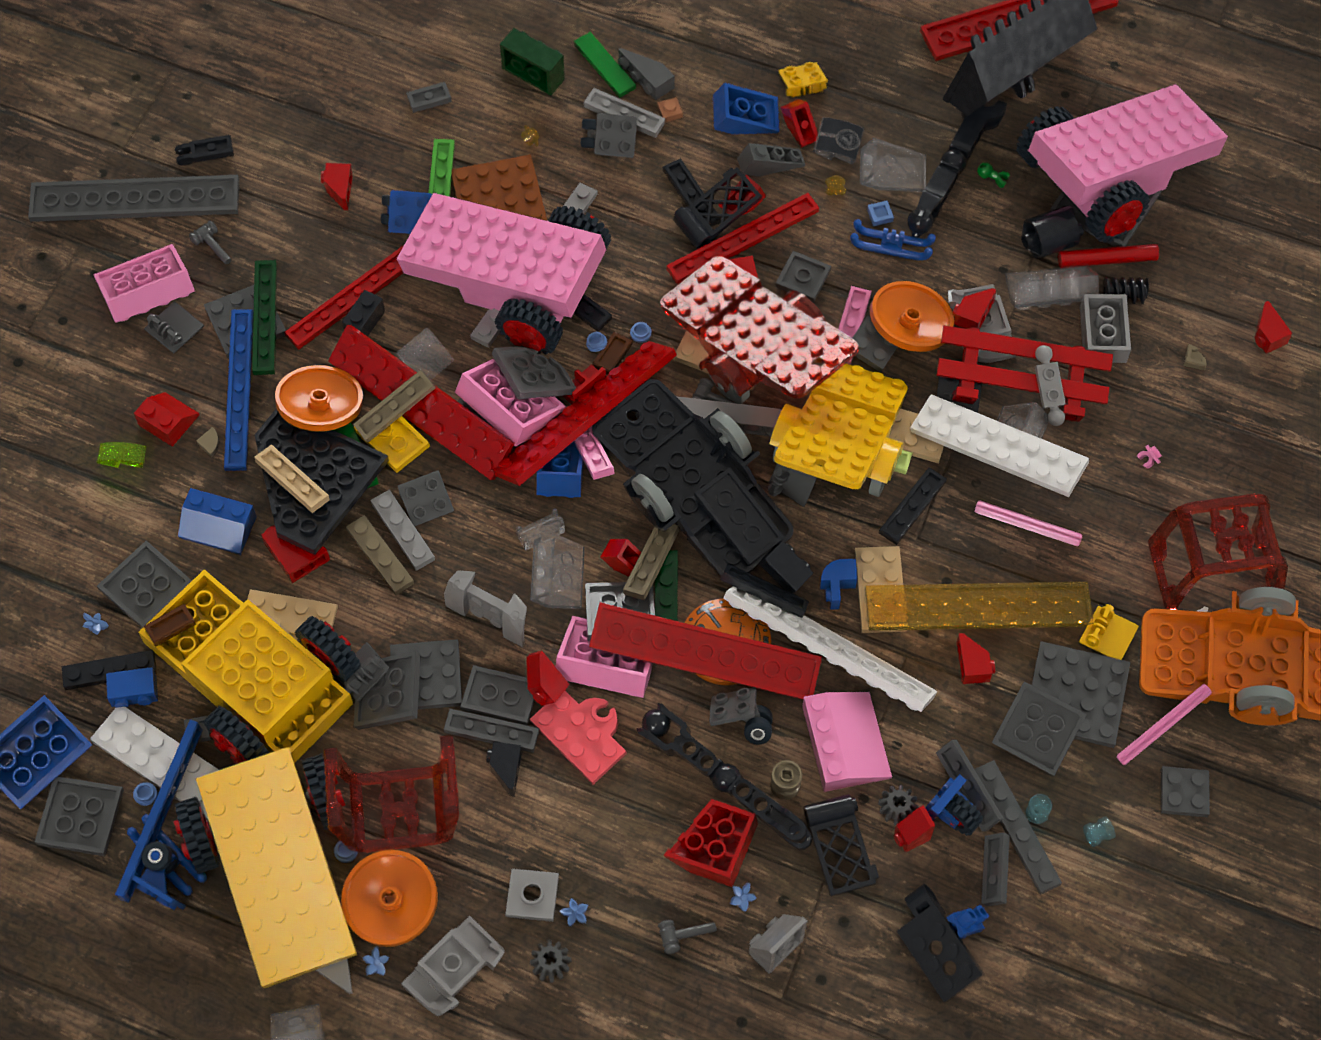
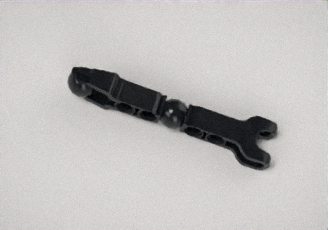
M998 100L993 106H982L969 116L962 113L964 120L954 136L949 150L942 155L940 164L922 191L917 208L907 218V224L912 237L918 238L932 228L958 175L965 169L967 160L970 158L982 134L986 130L999 126L1006 111V102Z
M657 703L658 709L649 710L644 714L642 727L636 728L639 735L651 741L653 745L667 756L676 754L700 773L708 777L718 791L729 793L731 797H735L742 806L755 813L756 817L795 849L805 850L811 845L812 835L801 819L782 807L750 781L744 779L736 766L724 763L721 759L718 760L709 749L691 736V730L688 725L674 713L670 712L662 703ZM673 722L680 728V735L674 738V743L665 744L658 737L667 734L670 723ZM691 746H695V752L687 755L686 750ZM706 761H714L710 768H703ZM742 788H749V793L746 796H739V791ZM760 802H767V807L764 810H757V805ZM806 836V839H805L804 842H802V843H797V842H800V841Z

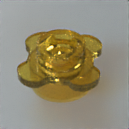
M525 125V130L521 133L523 141L528 146L533 144L538 146V132L533 127L529 128L528 125Z
M835 175L825 180L827 184L826 193L828 195H844L846 193L844 188L846 180L843 177Z

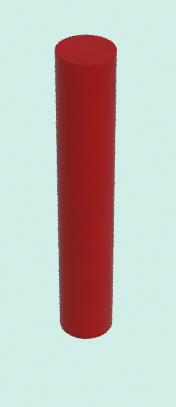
M1157 244L1059 251L1058 265L1059 268L1157 261L1159 249Z

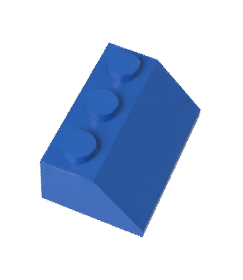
M190 488L182 506L178 537L241 555L257 516L253 505Z

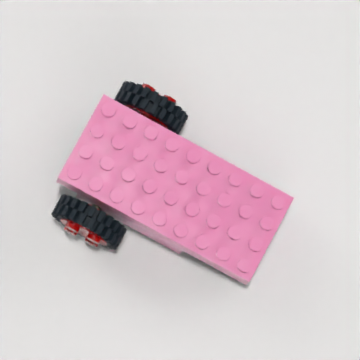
M1175 84L1078 118H1074L1064 107L1059 108L1056 106L1054 109L1049 108L1047 113L1045 111L1041 112L1040 118L1036 116L1031 123L1029 122L1026 125L1028 129H1023L1021 132L1024 136H1019L1016 150L1030 167L1038 168L1040 166L1084 213L1087 229L1100 242L1107 243L1108 241L1112 242L1114 238H1121V233L1127 234L1129 230L1135 227L1136 222L1139 223L1141 220L1140 216H1144L1146 213L1144 210L1149 207L1148 203H1150L1148 195L1165 190L1173 171L1220 155L1228 136Z
M433 193L399 253L397 261L404 274L459 288L465 303L491 310H499L495 318L496 328L500 330L499 333L506 335L505 339L510 340L515 346L535 349L538 351L537 354L543 353L545 355L555 350L563 335V327L560 326V323L564 316L569 318L573 316L611 242V234H609L608 228H604L605 225L602 222L597 223L598 218L591 216L588 212L585 215L582 209L576 211L575 207L571 206L569 209L567 206L557 207L553 210L548 221Z

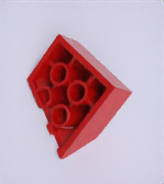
M711 799L693 820L694 822L686 832H683L678 837V841L673 847L665 852L664 857L690 873L733 887L757 828L758 821L755 813Z

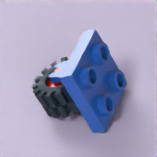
M959 774L955 780L950 778L925 808L932 820L938 817L956 831L959 830L961 834L968 836L972 835L981 824L983 816L980 815V811L976 810L977 807L959 791L967 781Z

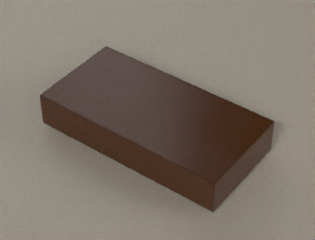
M613 332L608 339L606 347L600 351L592 365L597 370L601 367L605 368L608 375L624 358L632 346V340Z
M183 604L148 623L144 628L155 647L193 627L196 625V622L186 605Z

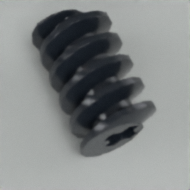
M1104 277L1102 285L1103 294L1127 295V302L1131 298L1133 304H1136L1137 298H1139L1141 305H1144L1148 297V278H1145L1143 282L1142 278H1137L1134 281L1130 277L1126 282L1124 277H1121L1119 281H1117L1116 277H1112L1109 282V279Z

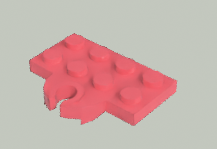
M564 691L555 703L544 705L530 718V722L536 728H539V731L594 785L627 754L626 750L612 737L618 727L617 713L613 707L610 709L607 717L601 718L597 715V712L601 708H606L608 701L601 698H590L578 704Z

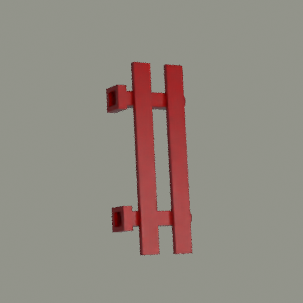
M943 325L941 343L964 347L962 362L943 358L938 359L936 376L960 380L959 386L953 392L952 401L974 404L978 399L979 390L974 389L975 382L1039 393L1036 374L978 365V352L980 349L1037 359L1035 356L1036 349L1041 345H1047L1053 352L1050 362L1069 365L1068 380L1061 379L1066 405L1062 406L1060 410L1064 412L1065 420L1080 422L1083 419L1085 408L1080 407L1081 400L1108 404L1109 387L1083 383L1085 368L1110 372L1113 354L1086 350L1083 346L1068 347L980 332V329L977 328L963 329Z

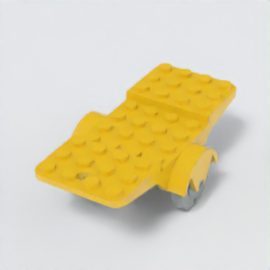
M840 359L827 361L815 381L811 394L803 408L801 409L789 404L784 405L769 442L770 445L775 446L773 462L851 489H860L868 477L871 478L869 494L879 497L885 483L887 484L888 480H891L899 455L902 453L903 442L891 439L889 435L907 394L908 386L901 379H892L884 376L882 373L871 372L861 366L844 363Z

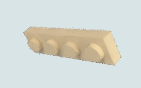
M272 444L254 457L255 462L312 513L329 501V495Z

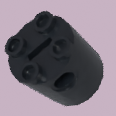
M1071 205L1062 206L1026 219L1023 223L1021 240L1026 250H1030L1035 258L1041 259L1077 246L1080 242V236L1084 235L1082 225L1076 221L1073 207Z

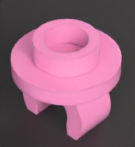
M1146 445L1147 451H1141L1137 457L1140 460L1146 456L1149 457L1148 462L1144 464V467L1148 469L1153 466L1154 461L1159 464L1161 462L1159 458L1162 455L1155 446L1150 447Z

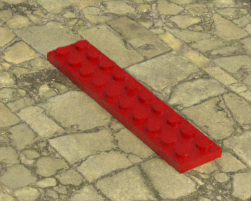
M1006 0L920 27V32L936 62L973 50L971 37L975 34H978L981 43H984L983 29L986 27H991L995 36L997 34L995 22L998 19H1003L1005 27H1009L1007 22V14L1014 11L1017 19H1021L1019 14L1020 5L1027 4L1029 12H1032L1031 0ZM1089 0L1092 13H1097L1116 7L1118 0Z
M352 325L345 327L328 360L336 368L352 375L362 387L381 401L417 373ZM437 386L402 415L490 480H495L496 475L493 469L499 467L498 463L508 457L515 444Z
M651 341L642 344L638 351L626 357L625 361L618 367L613 368L603 380L597 381L590 391L580 395L578 401L564 408L560 415L548 421L543 429L534 433L527 442L518 446L510 456L501 460L498 463L499 467L493 469L496 477L518 486L523 484L675 358L677 354L674 348Z
M601 602L598 606L588 647L752 688L755 687L756 689L804 700L806 696L814 695L822 656Z

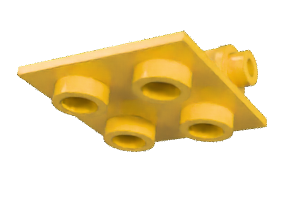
M808 62L796 67L788 66L785 69L778 70L787 86V97L801 96V92L802 95H806V86L808 94L823 92V89L827 88L826 82L828 80L817 62Z
M1112 605L1098 606L1079 643L1107 657L1122 660L1139 626L1114 614V607Z

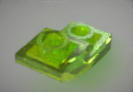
M124 442L100 443L97 463L119 468L120 463L142 468L146 446Z

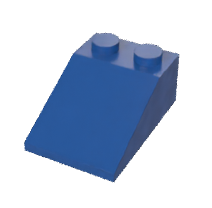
M724 83L713 94L714 130L729 134H770L779 132L778 97Z
M574 441L537 471V495H544L546 497H581L584 460Z

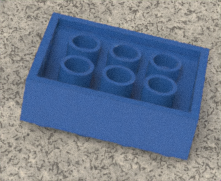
M45 695L0 734V790L20 810L92 746Z

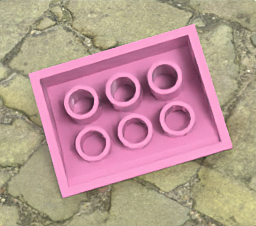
M173 244L94 274L115 323L126 321L134 315L146 313L154 307L166 305L174 299L184 298L190 293L195 292L187 269Z
M495 359L462 373L455 393L488 423L513 441L515 447L529 440L534 433L539 432L546 426L548 421L554 419L566 407L555 396L517 399Z
M572 616L556 658V668L563 677L570 682L643 698L653 663L588 648L590 641L587 638V619Z
M826 692L804 697L802 708L824 792L892 779L869 692Z

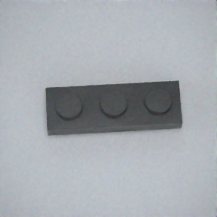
M1004 832L985 836L982 904L987 907L1007 904L1010 835Z

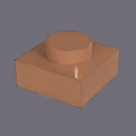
M677 97L657 102V108L661 117L665 118V122L683 118V112Z

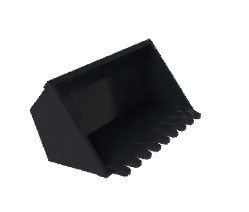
M1031 0L1032 12H1029L1027 4L1019 6L1021 19H1017L1014 11L1007 14L1009 27H1005L1003 19H998L995 22L997 32L995 36L991 27L984 28V43H981L978 34L971 37L973 50L968 52L947 89L943 100L947 104H952L964 115L969 116L1010 88H1014L1015 94L1021 99L1027 96L1026 92L1032 93L1035 90V83L1032 77L1034 73L1098 29L1089 0H1044L1043 5H1041L1040 0Z

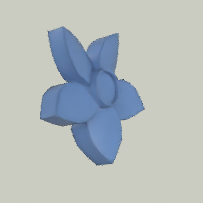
M87 613L83 614L86 620L83 624L84 628H89L90 631L97 635L100 630L108 628L109 625L101 620L100 613L95 614L93 618Z
M746 883L742 889L733 886V892L736 896H733L730 901L731 905H739L745 912L748 908V901L757 899L755 895L748 893L750 883Z
M571 899L569 902L570 908L560 910L562 915L569 916L567 920L568 926L573 925L576 920L580 923H586L584 913L588 908L587 904H579L577 906L576 901Z
M374 947L372 956L362 957L369 964L366 967V973L370 975L376 972L377 974L385 975L383 964L390 957L379 956L378 948Z

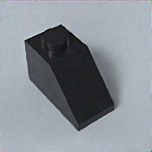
M493 742L492 749H488L486 763H490L491 772L509 796L515 797L522 757L521 745Z

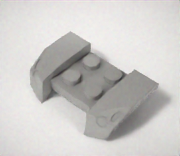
M994 285L965 290H948V301L952 312L957 303L960 304L965 296L994 288ZM996 294L995 302L982 324L980 332L1012 337L1011 328L1000 295ZM979 349L977 362L991 363L1016 356Z
M457 571L449 579L444 592L446 607L463 616H466L470 610L472 614L479 618H482V616L487 618L494 626L502 627L504 638L523 647L525 644L524 626L527 607L522 600L514 593L509 603H506L474 586L472 582L475 572Z
M469 916L458 928L451 929L418 962L415 970L401 985L426 1009L436 1016H440L458 1006L459 1001L454 996L485 965L493 970L505 951L497 941Z

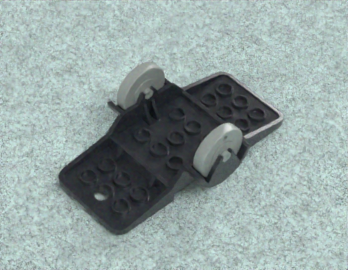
M652 379L641 385L593 425L592 432L594 437L600 441L601 445L629 476H632L623 485L642 514L661 531H666L673 524L678 525L679 529L687 536L689 543L720 577H722L727 564L750 573L771 550L769 549L748 565L694 496L695 492L729 467L785 537L781 541L786 543L792 538L793 525L757 483L750 468L747 466L760 453L752 450L744 431L731 417L720 411L719 408L704 419L694 414L661 381ZM630 411L639 413L640 416L636 421H631L627 418V414Z

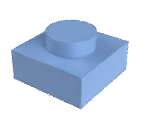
M888 201L867 206L873 227L893 222L894 216Z

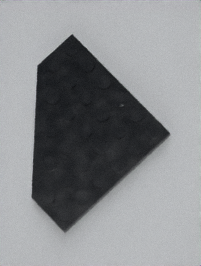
M277 408L254 435L258 454L272 444L329 495V501L312 513L262 468L277 537L313 555H316L389 462L388 455L334 430L309 431L293 426L281 417Z

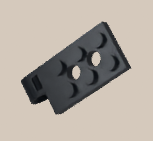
M922 884L904 898L915 918L897 930V933L943 1002H947L985 974L946 918V912L938 902L933 891L926 884ZM936 940L941 942L943 947L942 952L938 955L934 954L931 949L932 943ZM948 961H953L956 965V972L953 975H949L945 970V965Z

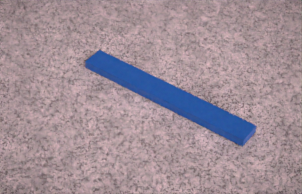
M231 310L224 456L225 471H247L253 310Z
M190 720L117 888L115 895L122 901L129 903L137 886V882L132 879L134 876L140 878L145 867L142 862V852L148 844L156 841L203 730L196 721Z

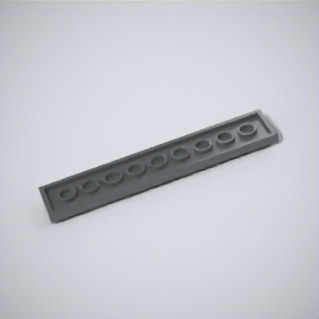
M239 175L31 182L28 218L30 222L238 214L240 179Z

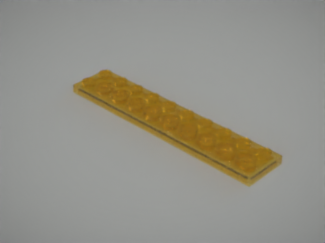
M1088 582L866 585L865 587L869 631L1087 627L1094 623Z

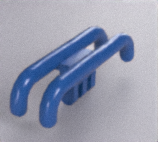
M856 219L853 223L854 229L859 234L882 239L881 245L859 240L858 234L852 233L850 236L851 243L858 249L919 261L927 260L933 254L932 248L927 246L935 242L936 236L934 234H929L927 238L921 239L906 236L903 231L896 234V230L893 229L892 233H890L888 228H884L883 231L862 226V222L859 219ZM904 243L927 248L924 252H914L902 249V245Z
M148 814L142 816L144 825L148 819ZM130 827L127 830V834L137 844L140 834L135 828ZM160 830L157 837L158 842L173 848L178 855L177 858L172 853L171 862L177 859V866L181 864L198 882H206V874L204 872L198 874L192 861L188 860L180 848ZM174 870L169 874H165L185 896L192 894V888Z

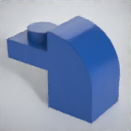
M856 559L835 560L829 563L823 570L820 589H825L826 602H830V610L840 608V589L856 588Z

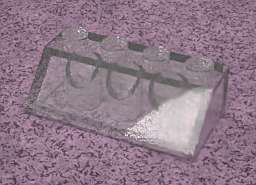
M1089 266L1005 274L1010 302L1018 310H1028L1030 306L1049 308L1051 304L1069 306L1072 302L1081 303L1084 294H1099L1098 274Z

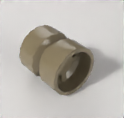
M783 760L774 766L770 786L775 796L787 800L792 799L799 793L802 780V770L799 765L794 761Z

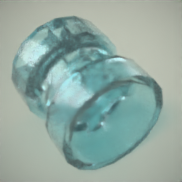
M1037 794L1030 799L1026 808V816L1031 822L1041 824L1048 819L1052 810L1050 798L1043 794Z
M1106 816L1098 819L1097 823H1088L1083 826L1084 835L1092 847L1100 845L1103 840L1109 841L1116 837L1114 827Z

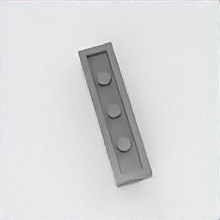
M595 88L592 89L584 102L585 108L596 113L637 117L636 130L655 138L665 124V118Z
M390 489L370 500L372 506L416 571L435 560V556Z

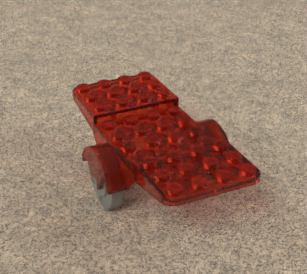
M713 257L665 294L660 301L663 311L698 339L708 353V356L699 363V369L703 370L706 368L718 390L727 399L736 404H742L750 396L749 389L760 382L792 398L805 397L859 352L858 342L829 324L818 307L808 297L798 291L791 290L780 298L761 285L760 279L725 257ZM824 362V365L821 367L819 365H813L814 363Z

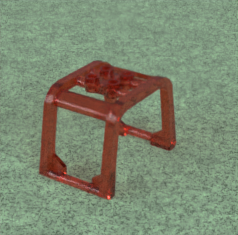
M1248 494L1195 501L1178 506L1170 512L1148 540L1165 609L1177 610L1197 581L1211 575L1267 568L1268 572L1265 575L1267 587L1285 588L1288 564L1286 558L1280 552L1269 514L1270 502L1266 495ZM1258 506L1251 528L1252 534L1249 533L1247 526L1249 517L1247 514L1242 513V507ZM1232 509L1234 516L1232 527L1225 529L1227 520L1225 517L1220 516L1219 510ZM1210 513L1212 520L1210 530L1214 533L1216 539L1215 549L1221 554L1223 562L1204 563L1191 514ZM1179 523L1191 571L1185 575L1177 586L1175 584L1168 586L1162 561L1167 557L1166 540ZM1236 540H1239L1238 548L1244 552L1245 559L1232 560L1230 549ZM1254 542L1257 549H1262L1263 556H1254L1252 549Z
M440 736V752L438 763L435 765L374 773L353 772L342 759L337 748L325 749L324 773L328 829L349 850L355 852H377L431 846L451 840L460 815L453 736ZM446 772L448 791H445L444 789L443 774ZM335 775H339L350 786L352 832L345 825L340 802L336 803ZM433 778L437 832L418 835L417 827L419 826L420 818L416 812L418 795L414 789V780ZM404 781L405 790L402 794L404 803L401 801L395 802L390 783ZM381 784L382 793L379 795V801L382 806L383 815L380 822L384 829L385 839L365 840L362 785ZM395 816H404L405 824L408 827V836L394 837V829L396 827Z

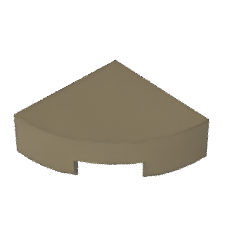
M1188 344L1184 366L1205 370V357L1198 351L1197 347Z
M212 427L196 440L197 444L211 457L216 454L219 443L218 435Z

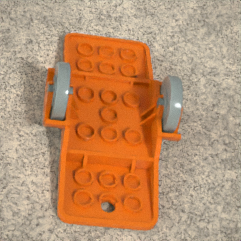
M1275 587L1252 588L1246 590L1240 596L1237 595V591H1232V608L1213 612L1150 609L1142 618L1139 686L1145 694L1150 696L1185 700L1201 685L1206 684L1212 693L1201 703L1207 704L1209 701L1229 703L1230 715L1239 721L1249 724H1287L1296 721L1297 714L1299 718L1321 721V630L1309 627L1302 619L1298 618V601L1292 593Z

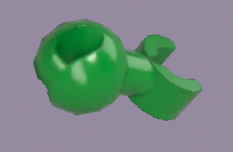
M987 162L981 163L977 169V173L981 178L986 179L990 177L996 180V184L1000 188H1004L1006 184L1001 178L1008 180L1010 176L1008 172L998 173L994 171L992 165Z

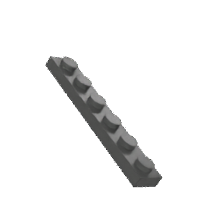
M993 760L974 769L1004 819L1000 823L1005 833L1010 835L1009 840L1039 894L1041 895L1062 884L1061 879L995 761Z

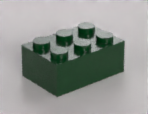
M515 28L500 43L503 70L550 96L553 95L565 80L564 55L560 51L546 46L542 41L535 40L528 36L527 33Z

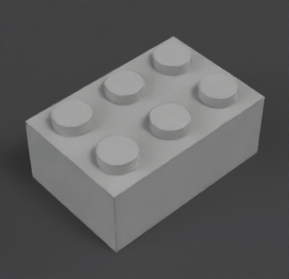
M1084 294L1080 305L1083 347L1086 350L1113 354L1112 363H1127L1131 352L1127 295Z

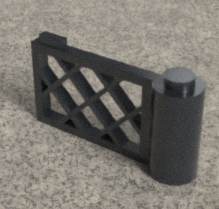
M731 167L722 175L724 178L689 207H680L675 211L673 221L696 249L713 242L718 234L763 198L738 167L735 169ZM739 175L741 178L740 187L730 186L731 180ZM719 190H725L724 200H714L715 193ZM729 191H740L738 201L728 200ZM744 191H752L756 195L750 201H742ZM702 204H709L708 213H699L697 208ZM713 204H723L722 214H712ZM727 204L738 205L737 211L734 214H726ZM711 218H721V224L713 230L710 226Z
M849 794L803 806L805 820L810 828L830 897L875 885V879H879L876 865L870 864L857 823L855 811H858V805L855 797L851 798ZM852 823L854 834L851 839L838 833L842 825ZM826 830L833 834L828 845L819 841L817 832ZM836 836L848 842L843 853L830 847ZM855 836H856V839H857V842H858V843H856L855 841H853V839H854ZM850 845L860 849L861 856L858 862L845 855ZM828 850L840 856L835 868L825 861L824 857ZM842 859L855 865L850 876L837 869ZM857 867L867 871L869 880L859 882L852 878ZM835 873L847 879L844 887L833 888L831 879ZM850 881L854 883L853 885L847 886Z

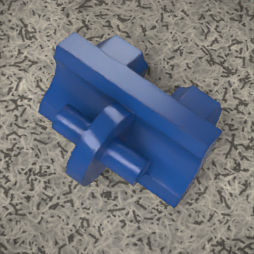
M979 905L973 910L969 908L952 913L947 919L959 937L963 939L968 935L981 932L985 928L982 922L989 915Z

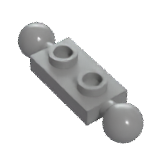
M1041 345L1035 352L1037 360L1041 362V365L1035 366L1042 408H1050L1047 417L1048 422L1053 426H1060L1065 421V414L1059 407L1066 405L1058 362L1050 363L1053 356L1052 349L1047 345Z

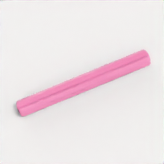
M978 501L975 507V512L1074 546H1079L1082 539V534L987 502Z
M1206 684L1201 685L1117 755V759L1121 764L1126 765L1210 696L1212 693L1210 688Z

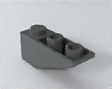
M622 48L618 49L619 65L630 73L632 79L643 87L647 95H651L657 100L675 88V76L663 63Z
M748 143L737 157L741 172L744 175L764 176L805 166L800 148Z

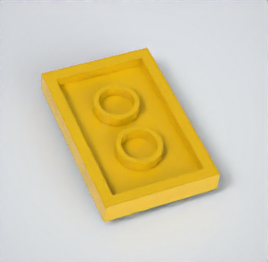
M402 416L370 442H366L371 448L388 455L389 462L387 464L396 473L430 447L429 442ZM354 426L355 432L364 440V438L361 436V434Z

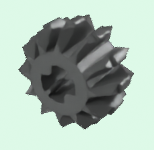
M902 785L899 786L898 790L890 786L889 792H882L881 796L883 798L879 799L878 805L881 806L879 813L886 814V822L892 818L894 819L893 824L896 826L899 820L902 821L919 807L915 804L917 796H910L912 793L911 788L905 792ZM899 803L902 804V806H901V805L898 806V807H895V806H894V804H895V805H898Z
M551 940L547 941V947L539 943V951L533 950L532 956L534 959L530 960V965L535 967L533 974H540L541 981H544L549 976L551 983L554 982L555 975L560 980L563 979L561 971L569 972L570 970L569 966L566 965L571 963V957L566 956L568 949H561L560 942H557L553 947ZM551 957L555 959V964L551 962V965H547L546 959L549 961Z

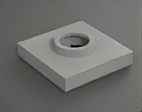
M511 869L506 917L553 922L559 873ZM527 886L540 888L541 894L537 900L529 901L524 897L523 892Z

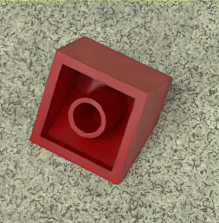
M166 392L147 397L134 412L140 427L172 447L200 415L197 411Z

